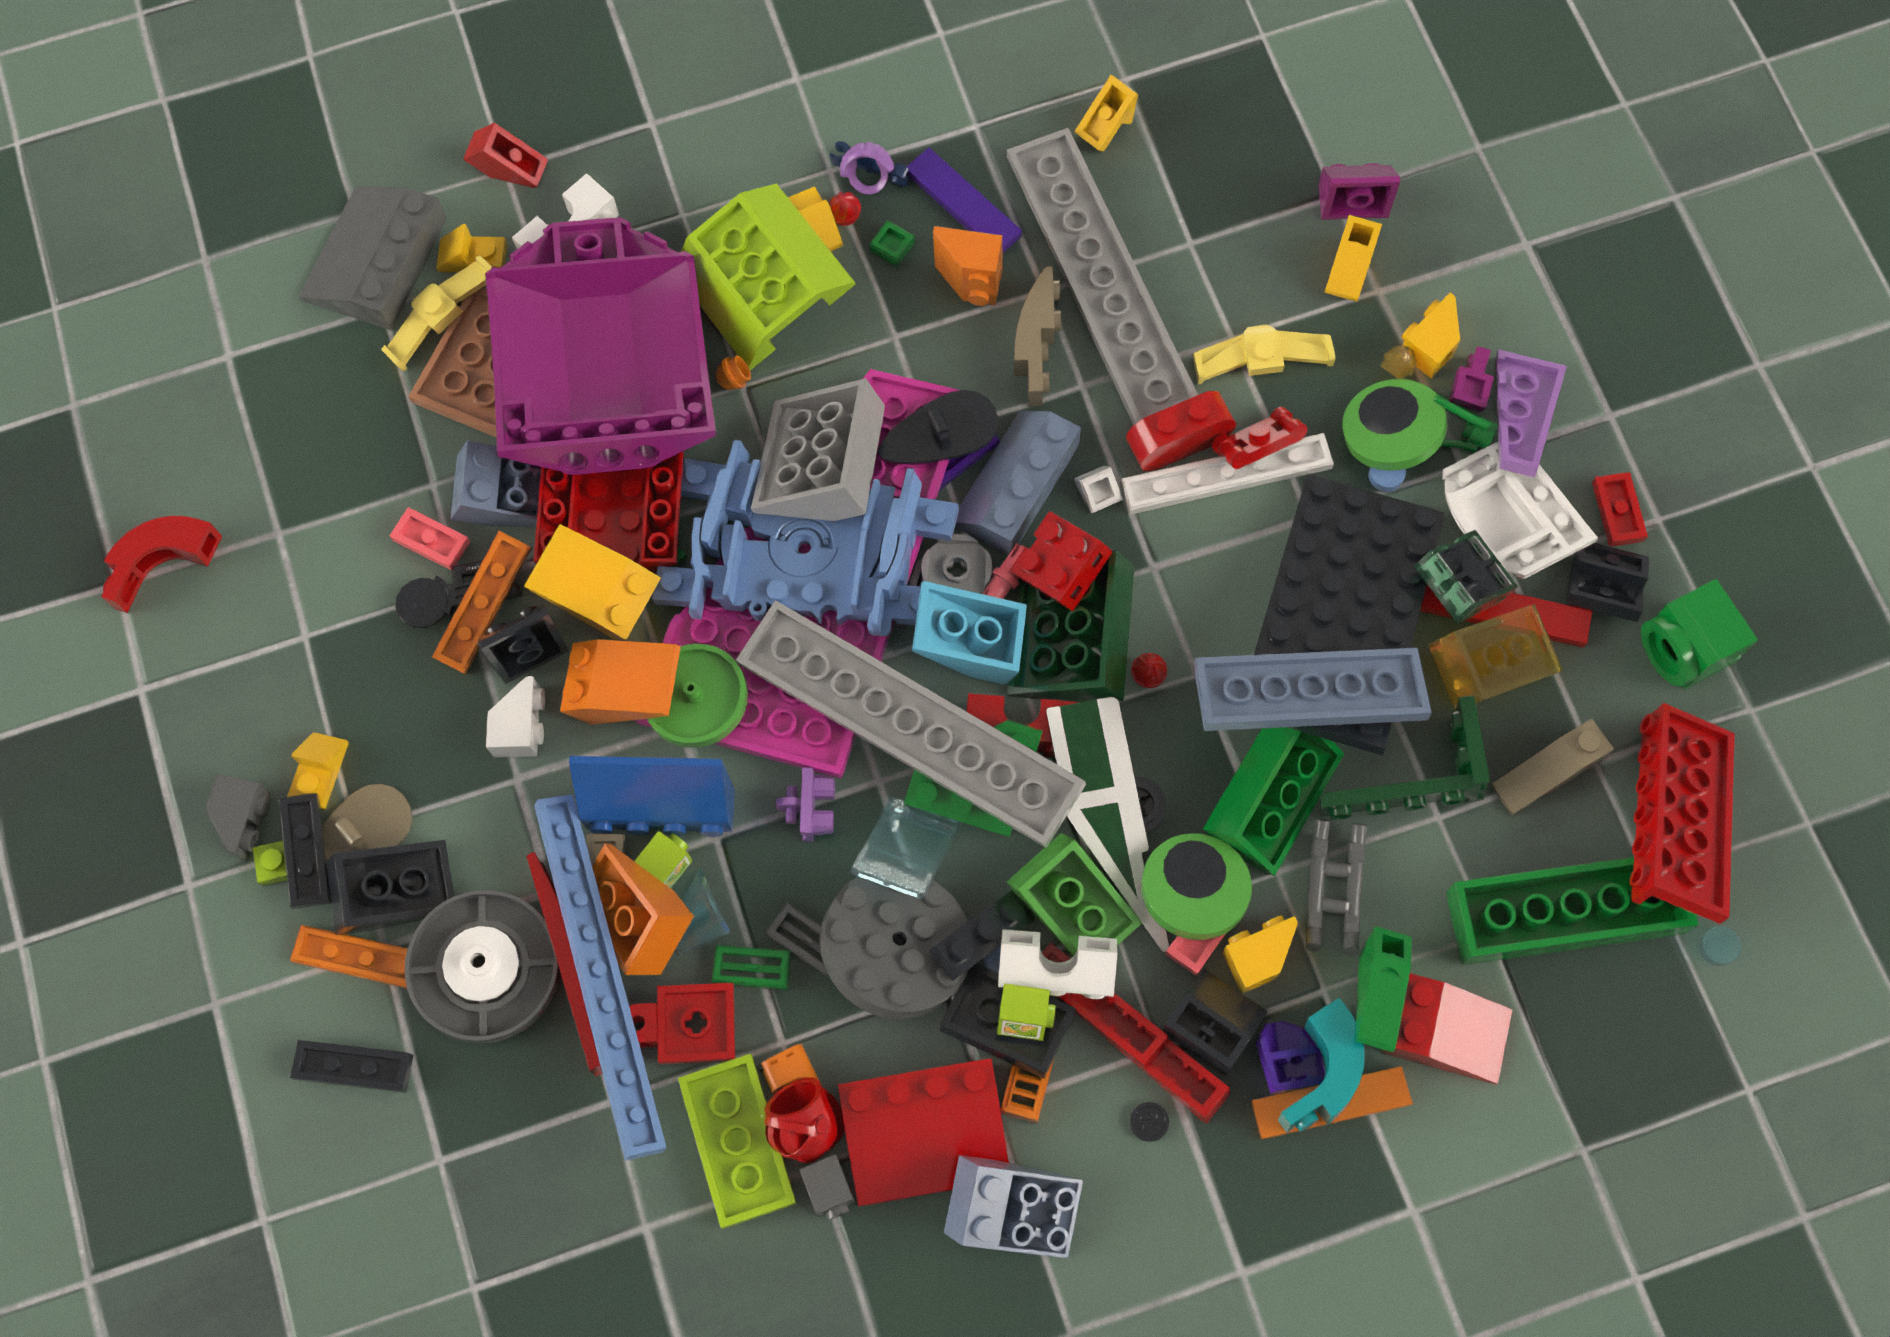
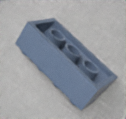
M1019 411L961 503L955 528L1009 555L1014 544H1019L1079 447L1081 427L1050 411Z

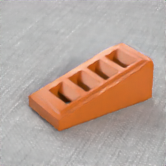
M1054 1059L1044 1079L1019 1073L1020 1068L1012 1065L1000 1110L1001 1114L1038 1123ZM1017 1080L1039 1086L1037 1093L1015 1087ZM1013 1095L1034 1100V1107L1012 1102Z

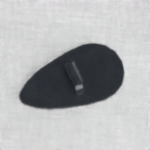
M959 390L947 393L926 404L897 424L878 448L879 457L885 462L894 464L917 465L954 459L977 452L987 446L996 434L998 426L996 408L986 396L977 391Z

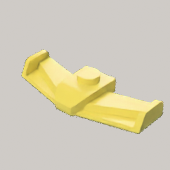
M480 255L475 258L476 261L440 285L429 284L413 299L411 303L412 312L389 345H384L381 349L402 371L407 370V362L431 328L439 335L463 312L457 303L486 285L485 273L492 269V267Z
M1269 325L1248 327L1244 334L1192 353L1198 384H1202L1205 380L1247 365L1248 375L1254 376L1283 372L1284 360L1326 364L1327 367L1333 366L1335 362L1331 335L1277 331Z

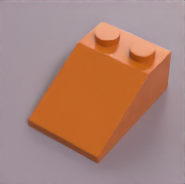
M600 639L573 643L569 656V666L560 712L590 725L669 716L681 646L666 643Z
M604 843L592 868L617 963L625 975H661L694 916L675 891L612 844Z

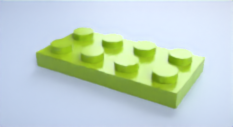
M752 1054L679 1077L678 1082L721 1229L796 1205L797 1202L783 1156L776 1152L766 1139V1125H764L766 1114L764 1108L767 1102Z

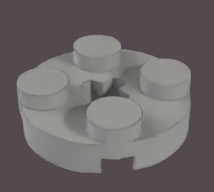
M953 534L952 541L937 540V544L933 545L930 550L928 548L924 553L921 563L922 580L982 594L992 579V560L988 551H985L978 544L977 540L967 535ZM956 562L961 563L962 569H967L966 573L961 574L960 577H953L952 573L947 572V569L953 568Z

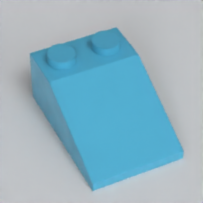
M923 581L920 588L912 651L971 678L1006 685L1019 672L1027 604Z

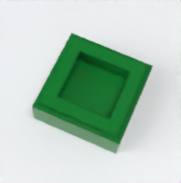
M887 220L870 242L869 251L897 267L916 242L915 236Z

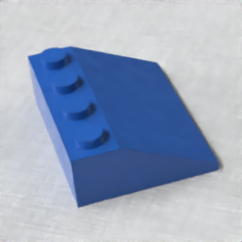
M569 756V766L579 818L586 829H590L591 833L611 834L612 829L627 830V833L632 835H647L649 830H664L663 833L666 835L673 833L676 836H683L686 834V831H700V834L703 836L719 837L723 835V832H732L735 788L722 759Z

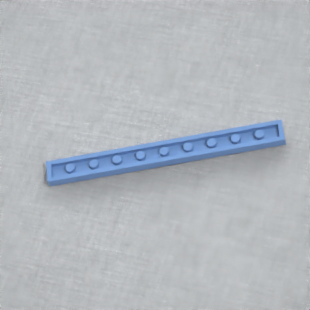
M573 794L537 799L534 807L624 1159L627 1161L663 1153L666 1149L665 1140Z

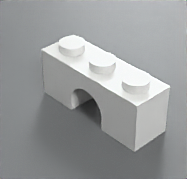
M587 173L562 194L567 210L572 215L569 221L617 218L619 216L614 197ZM536 216L512 237L516 248L518 249L527 241L533 244L544 235L543 229L548 225Z
M1002 930L998 987H1003L1005 983L1050 990V995L1053 996L1077 993L1090 999H1101L1105 996L1114 997L1117 939L1079 936L1075 955L1068 961L1057 963L1048 960L1040 950V932Z

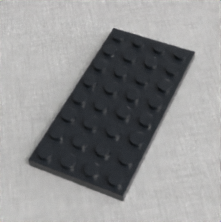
M1307 473L1254 655L1411 648L1429 578V573L1425 571L1423 566L1435 554L1445 513ZM1392 722L1288 728L1382 756L1386 748Z

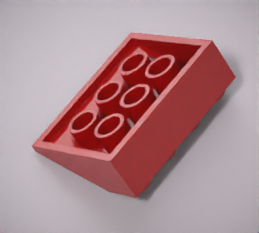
M992 1058L838 1084L858 1206L951 1191L953 1189L959 1155L1009 1163Z

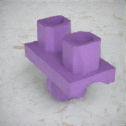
M802 768L801 798H797V786H787L786 797L776 799L775 809L786 812L785 823L795 824L797 812H800V834L803 835L802 840L803 842H814V835L834 833V812L815 810V799L834 800L835 779L831 776L815 775L813 768Z

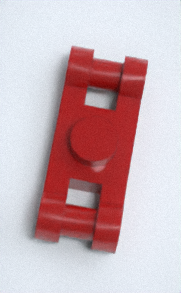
M1278 407L1267 419L1230 436L1224 433L1218 435L1212 442V450L1220 457H1226V462L1234 469H1240L1300 441L1307 433V426L1299 419H1293L1292 413L1285 407Z

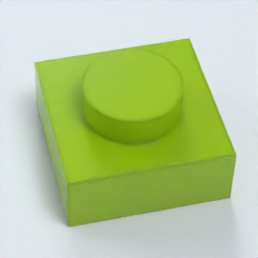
M283 840L253 847L257 883L264 886L287 880Z

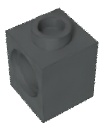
M836 1154L799 1169L818 1217L826 1215L828 1220H832L850 1211L848 1205L854 1203L855 1200Z

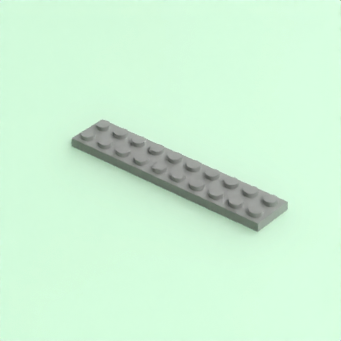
M1069 128L1007 149L1008 161L1133 425L1144 417L1197 396L1198 393Z
M776 600L736 659L740 666L1045 848L1048 847L1086 786V782Z

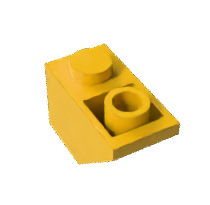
M1349 215L1324 293L1358 302L1382 224Z
M1451 292L1441 302L1437 299L1434 300L1426 309L1423 315L1425 318L1419 324L1413 322L1401 337L1404 343L1399 354L1431 379L1454 356L1460 342L1456 297Z
M1283 916L1275 917L1262 924L1264 930L1252 935L1246 930L1228 939L1229 945L1225 946L1222 954L1241 994L1276 980L1281 972L1298 925L1295 916L1284 920Z

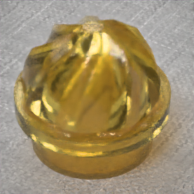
M1395 346L1387 353H1384L1383 356L1386 358L1380 366L1398 379H1405L1408 374L1411 376L1414 373L1413 370L1417 360L1410 347Z

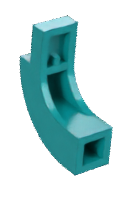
M1340 997L1310 1016L1304 1026L1323 1055L1325 1076L1318 1088L1281 1112L1278 1122L1286 1133L1295 1127L1299 1132L1304 1131L1319 1119L1316 1115L1318 1112L1326 1124L1329 1125L1347 1107L1360 1083L1364 1068L1363 1043L1355 1041L1356 1021Z

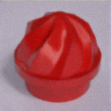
M839 192L829 201L831 212L838 225L849 226L861 214V203L850 192Z
M1144 653L1133 661L1131 675L1139 686L1155 688L1165 681L1167 665L1159 655Z

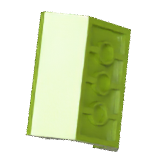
M777 183L739 193L688 235L680 251H686L694 256L701 308L736 354L746 362L750 370L776 350L770 339L820 298H823L830 306L856 285Z

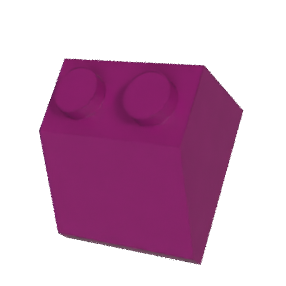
M1368 163L1362 166L1334 164L1329 167H1323L1318 184L1321 220L1348 219L1349 215L1363 219L1389 218L1400 185L1399 174L1392 165H1379L1377 163Z

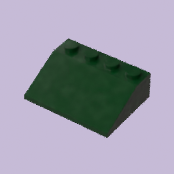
M1112 550V554L1074 611L1064 607L1020 578L1018 579L1016 602L1027 604L1020 668L1019 672L1008 682L1007 695L1010 697L1086 702L1108 697L1124 701L1135 566L1117 550Z

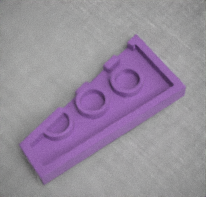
M1498 349L1495 360L1500 469L1535 478L1567 366Z

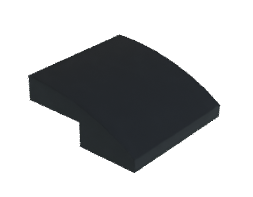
M1593 543L1575 552L1570 571L1566 604L1638 622L1643 609V589L1648 580L1649 557L1598 543Z

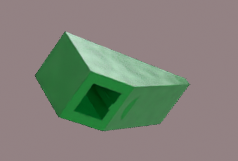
M1375 926L1359 954L1356 1042L1389 1052L1395 1050L1411 969V936Z

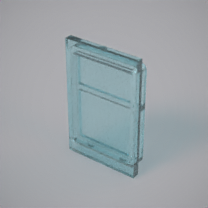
M891 797L852 866L851 874L922 899L926 895L954 840L960 822L905 805L903 800Z

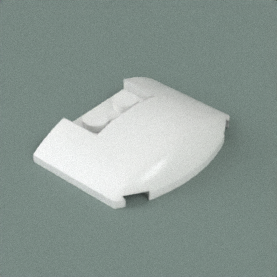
M1499 441L1443 469L1442 480H1445L1446 501L1459 528L1468 540L1475 535L1490 554V558L1503 570L1516 574L1517 577L1525 579L1597 542L1598 537L1540 464L1535 478L1500 469ZM1474 543L1473 545H1474V546L1476 547V549L1482 554V551H1481V550L1478 548V546Z

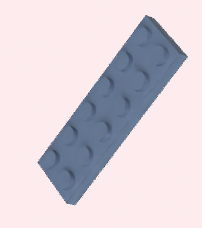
M1418 648L1196 658L1194 662L1204 731L1428 720L1431 715Z

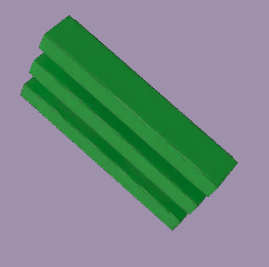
M716 945L712 984L734 983V986L788 990L789 965L792 953L786 950ZM723 956H736L782 961L781 966L722 962ZM721 970L780 975V980L721 975Z

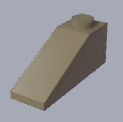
M1590 719L1492 783L1491 787L1511 816L1602 762L1614 748L1593 719Z

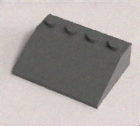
M355 186L299 299L392 331L447 220L438 198L409 188Z

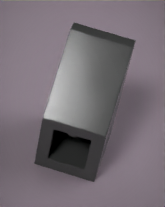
M217 773L205 809L227 851L239 860L247 861L250 852H253V847L257 846L259 839L258 828L261 819L267 815L270 809L271 792L260 783Z

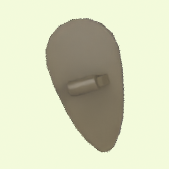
M384 784L366 785L353 792L322 825L326 861L333 853L400 845L408 836L412 824V809L406 797L394 787Z

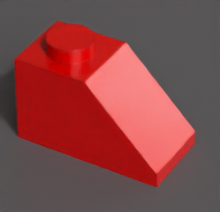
M492 123L473 133L463 160L490 178L536 188L548 158L496 123Z

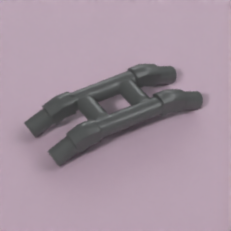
M1315 819L1310 855L1311 864L1305 923L1306 949L1309 951L1321 949L1322 912L1345 915L1343 921L1344 953L1349 956H1355L1359 953L1360 905L1367 825L1360 823L1352 824L1348 863L1326 861L1330 821ZM1325 876L1347 878L1346 900L1323 897Z

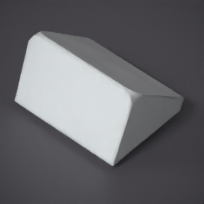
M1102 466L1074 478L1075 484L1090 513L1123 500L1111 467Z

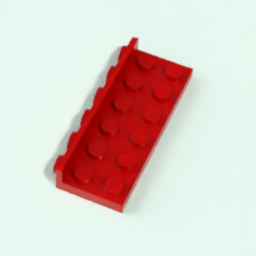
M1663 703L1654 712L1648 713L1643 718L1639 728L1642 738L1641 749L1638 754V762L1640 763L1639 779L1636 784L1638 803L1634 814L1636 836L1632 846L1634 868L1630 877L1632 902L1641 904L1650 896H1654L1721 924L1730 917L1735 733Z

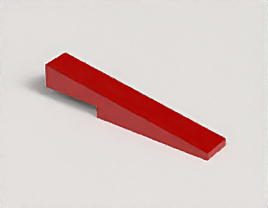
M534 851L526 855L589 1071L597 1077L602 1074V1069L556 889L543 861Z
M1051 942L1042 952L1052 962L1060 963L1071 959ZM1077 993L1055 996L1061 1002L1076 1008L1075 1014L1205 1124L1209 1122L1230 1096V1088L1171 1042L1166 1033L1114 993V997L1105 996L1101 999H1090Z

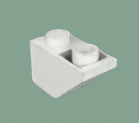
M533 676L525 677L488 711L486 748L493 757L537 756L538 745L543 744L544 729L543 724L539 723V710H544L545 691L543 688H540Z

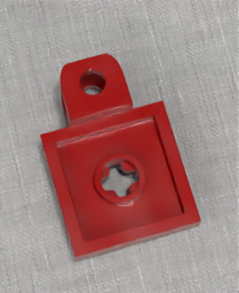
M734 983L657 986V1004L629 1005L634 1025L638 1022H645L644 1027L636 1031L640 1048L658 1047L659 1065L725 1062L736 1059ZM698 1013L701 1020H707V1026L702 1027L700 1033L694 1034L692 1028H686V1021H691L693 1014Z

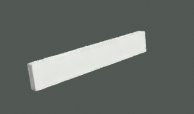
M1321 433L1304 437L1300 441L1240 469H1234L1226 462V457L1219 456L1122 478L1120 484L1129 515L1307 475V473L1312 474L1330 470L1333 468L1334 463L1325 435Z

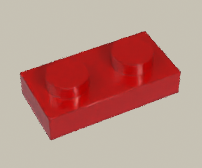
M1630 472L1595 477L1591 483L1609 547L1644 542L1648 534Z

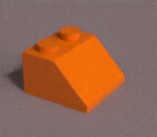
M934 226V258L937 270L962 301H968L977 306L996 305L1002 274L1003 235Z

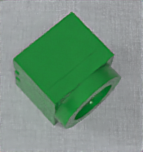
M1717 579L1666 604L1657 616L1644 622L1641 627L1643 647L1656 671L1668 683L1677 687L1683 686L1685 690L1735 664L1741 658V655L1745 654L1747 649L1751 648L1758 641Z

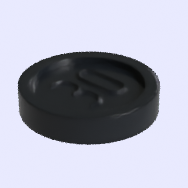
M1146 1102L1135 1108L1130 1118V1126L1134 1135L1140 1140L1155 1142L1166 1134L1169 1127V1117L1162 1106L1153 1102Z

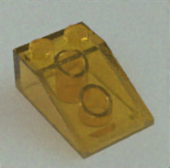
M1535 604L1454 631L1428 644L1455 710L1459 697L1474 695L1476 704H1479L1563 671Z

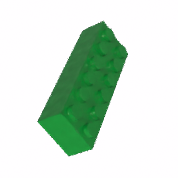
M1634 857L1454 882L1446 891L1461 965L1683 935L1699 924L1695 913L1654 896H1650L1641 904L1632 902L1630 877L1634 868Z

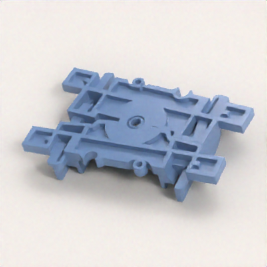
M734 440L727 465L685 458L681 496L708 500L704 519L695 517L693 522L691 558L693 569L658 566L656 575L661 577L653 592L652 600L655 604L689 607L688 613L690 617L701 620L707 588H713L711 598L719 602L725 610L744 611L749 607L751 616L756 621L763 620L769 611L768 608H771L776 600L802 616L814 617L819 624L822 623L823 614L829 610L838 613L836 617L838 625H842L847 620L867 621L868 631L874 636H888L891 632L892 620H896V624H916L921 587L907 586L911 552L914 549L916 536L952 541L959 507L958 503L921 498L922 483L914 469L907 468L900 499L893 498L896 487L881 485L880 480L874 479L869 492L866 514L837 521L754 513L751 510L761 463L757 459H754L753 463H751L749 452L739 440ZM728 521L734 522V525H728L727 523ZM743 525L752 527L755 537L769 540V542L747 540ZM802 544H809L811 546V550L806 554L798 551ZM706 553L722 559L723 556L724 566L705 564Z

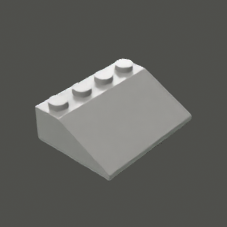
M866 378L774 401L751 510L754 513L837 521L866 514L885 409L884 403Z

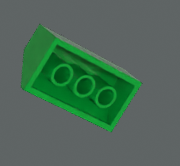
M1288 727L1262 728L1203 830L1210 836L1230 845L1244 861L1269 875L1275 876L1345 753L1333 741Z

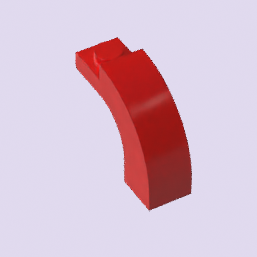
M165 516L136 526L114 544L104 559V562L114 571L105 580L101 597L114 609L128 613L144 578L153 568L163 562L175 559L187 560L208 567L222 535L210 522L188 516Z

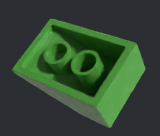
M1062 833L1006 882L1028 910L1071 957L1077 951L1079 936L1117 939L1118 946L1142 924L1141 920L1075 839Z

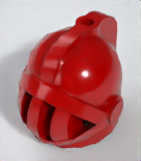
M804 1077L786 1085L773 1095L764 1108L766 1114L764 1125H766L765 1135L769 1145L783 1157L802 1163H812L826 1151L832 1149L840 1140L845 1130L842 1110L837 1100L814 1077Z

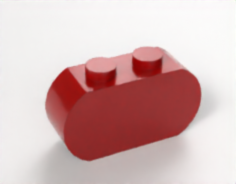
M1206 391L1144 417L1130 428L1126 434V440L1143 471H1155L1212 447V442L1218 435L1224 433L1229 436L1234 431L1236 422L1220 392Z

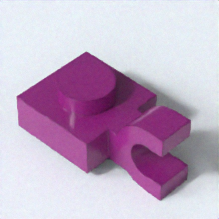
M1477 346L1474 354L1470 353L1468 355L1466 367L1461 366L1456 371L1449 402L1478 412H1482L1486 408L1494 376L1484 373L1491 350Z

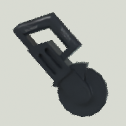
M483 560L454 565V585L448 586L437 575L434 580L418 578L409 581V583L401 588L396 597L395 608L399 618L406 625L413 628H427L436 625L437 622L443 619L444 615L451 617L453 612H456L472 582H465L464 578L474 576ZM514 582L505 600L521 596L520 588L516 582Z

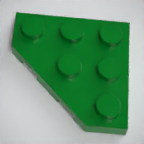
M1008 719L993 727L1034 752L1037 751L1043 730ZM914 769L904 801L905 805L1010 837L1012 827Z

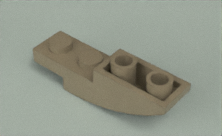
M1045 267L1034 282L1021 310L1017 325L1014 376L1028 375L1029 406H1042L1043 393L1050 392L1049 372H1042V362H1048V344H1054L1055 331H1061V310H1054V300H1060V281L1053 280V267Z

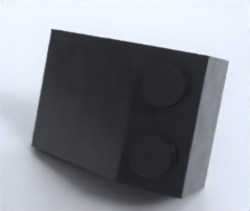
M545 604L539 607H529L523 610L519 617L507 623L493 625L478 640L481 650L505 684L569 652Z
M445 840L333 853L325 862L336 936L420 921L442 902L454 897Z

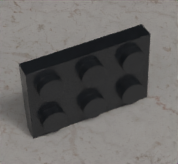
M979 964L974 965L968 970L965 979L955 994L940 1024L939 1031L1044 1079L1075 1015L1076 1008L1049 996V1004L1056 1005L1053 1028H1045L1043 1041L998 1035L997 1028L1003 987H998L999 973Z

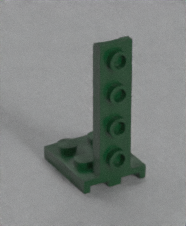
M1474 695L1459 697L1456 710H1451L1452 720L1448 721L1451 742H1458V755L1455 756L1457 776L1327 792L1320 799L1321 817L1330 816L1331 820H1342L1352 817L1354 812L1367 811L1368 815H1381L1390 811L1389 808L1404 806L1405 810L1411 811L1426 808L1427 803L1442 801L1443 805L1452 806L1464 803L1465 798H1468V802L1484 800L1483 793L1487 791L1486 784L1490 783Z

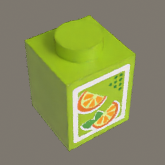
M658 831L634 862L669 888H672L693 860L686 851L689 846L673 833L667 837Z
M1004 983L997 1034L1043 1041L1045 1028H1053L1056 1005L1049 1004L1050 990Z

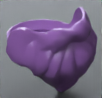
M860 142L851 147L850 150H847L846 154L842 156L840 176L848 177L850 184L855 190L863 194H874L884 188L888 180V173L894 169V163L888 152L879 144ZM869 157L876 160L881 171V178L878 183L870 186L858 180L856 175L858 158Z

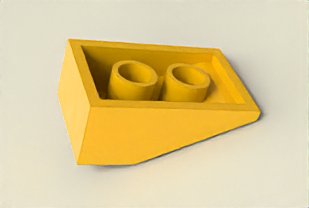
M560 524L523 587L608 637L622 641L627 640L661 577L631 559Z

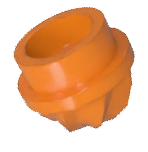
M740 356L726 357L717 368L716 380L720 386L729 391L740 390L745 387L747 381L751 380V372L746 362Z

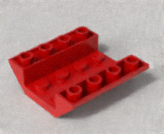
M684 451L649 468L568 475L561 471L541 467L534 563L537 564L556 529L561 524L631 559L654 574L657 573L658 566L672 567L677 565Z

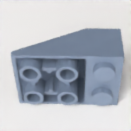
M467 440L457 455L450 520L481 526L536 527L541 467L498 457L497 446Z
M959 1155L944 1234L962 1246L1068 1258L1083 1180L1002 1161Z

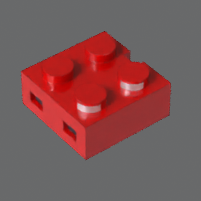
M1049 511L1033 534L1037 537L1036 541L1030 549L1027 547L1023 549L1009 571L1025 583L1069 610L1074 611L1113 551L1099 539Z

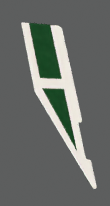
M1114 697L1048 708L1046 712L1057 765L1086 782V786L1067 814V817L1161 951L1166 952L1169 948L1166 930L1149 914L1141 892V880L1144 871L1142 852L1148 851L1149 846L1119 702Z

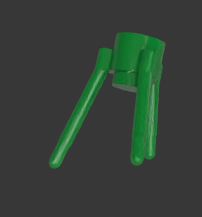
M1435 392L1438 395L1433 398L1435 403L1467 420L1461 434L1467 440L1444 439L1441 446L1465 449L1472 453L1476 452L1478 446L1482 448L1488 447L1498 424L1477 416L1460 405L1449 402L1448 398Z

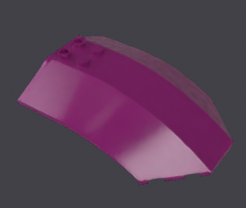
M621 217L551 223L544 228V235L533 244L527 241L511 253L510 261L501 268L493 267L485 273L493 359L498 457L561 471L568 475L653 467L669 457L716 436L695 262L692 254L686 251L678 253L668 248L667 241L648 231L642 234L632 229L630 222Z

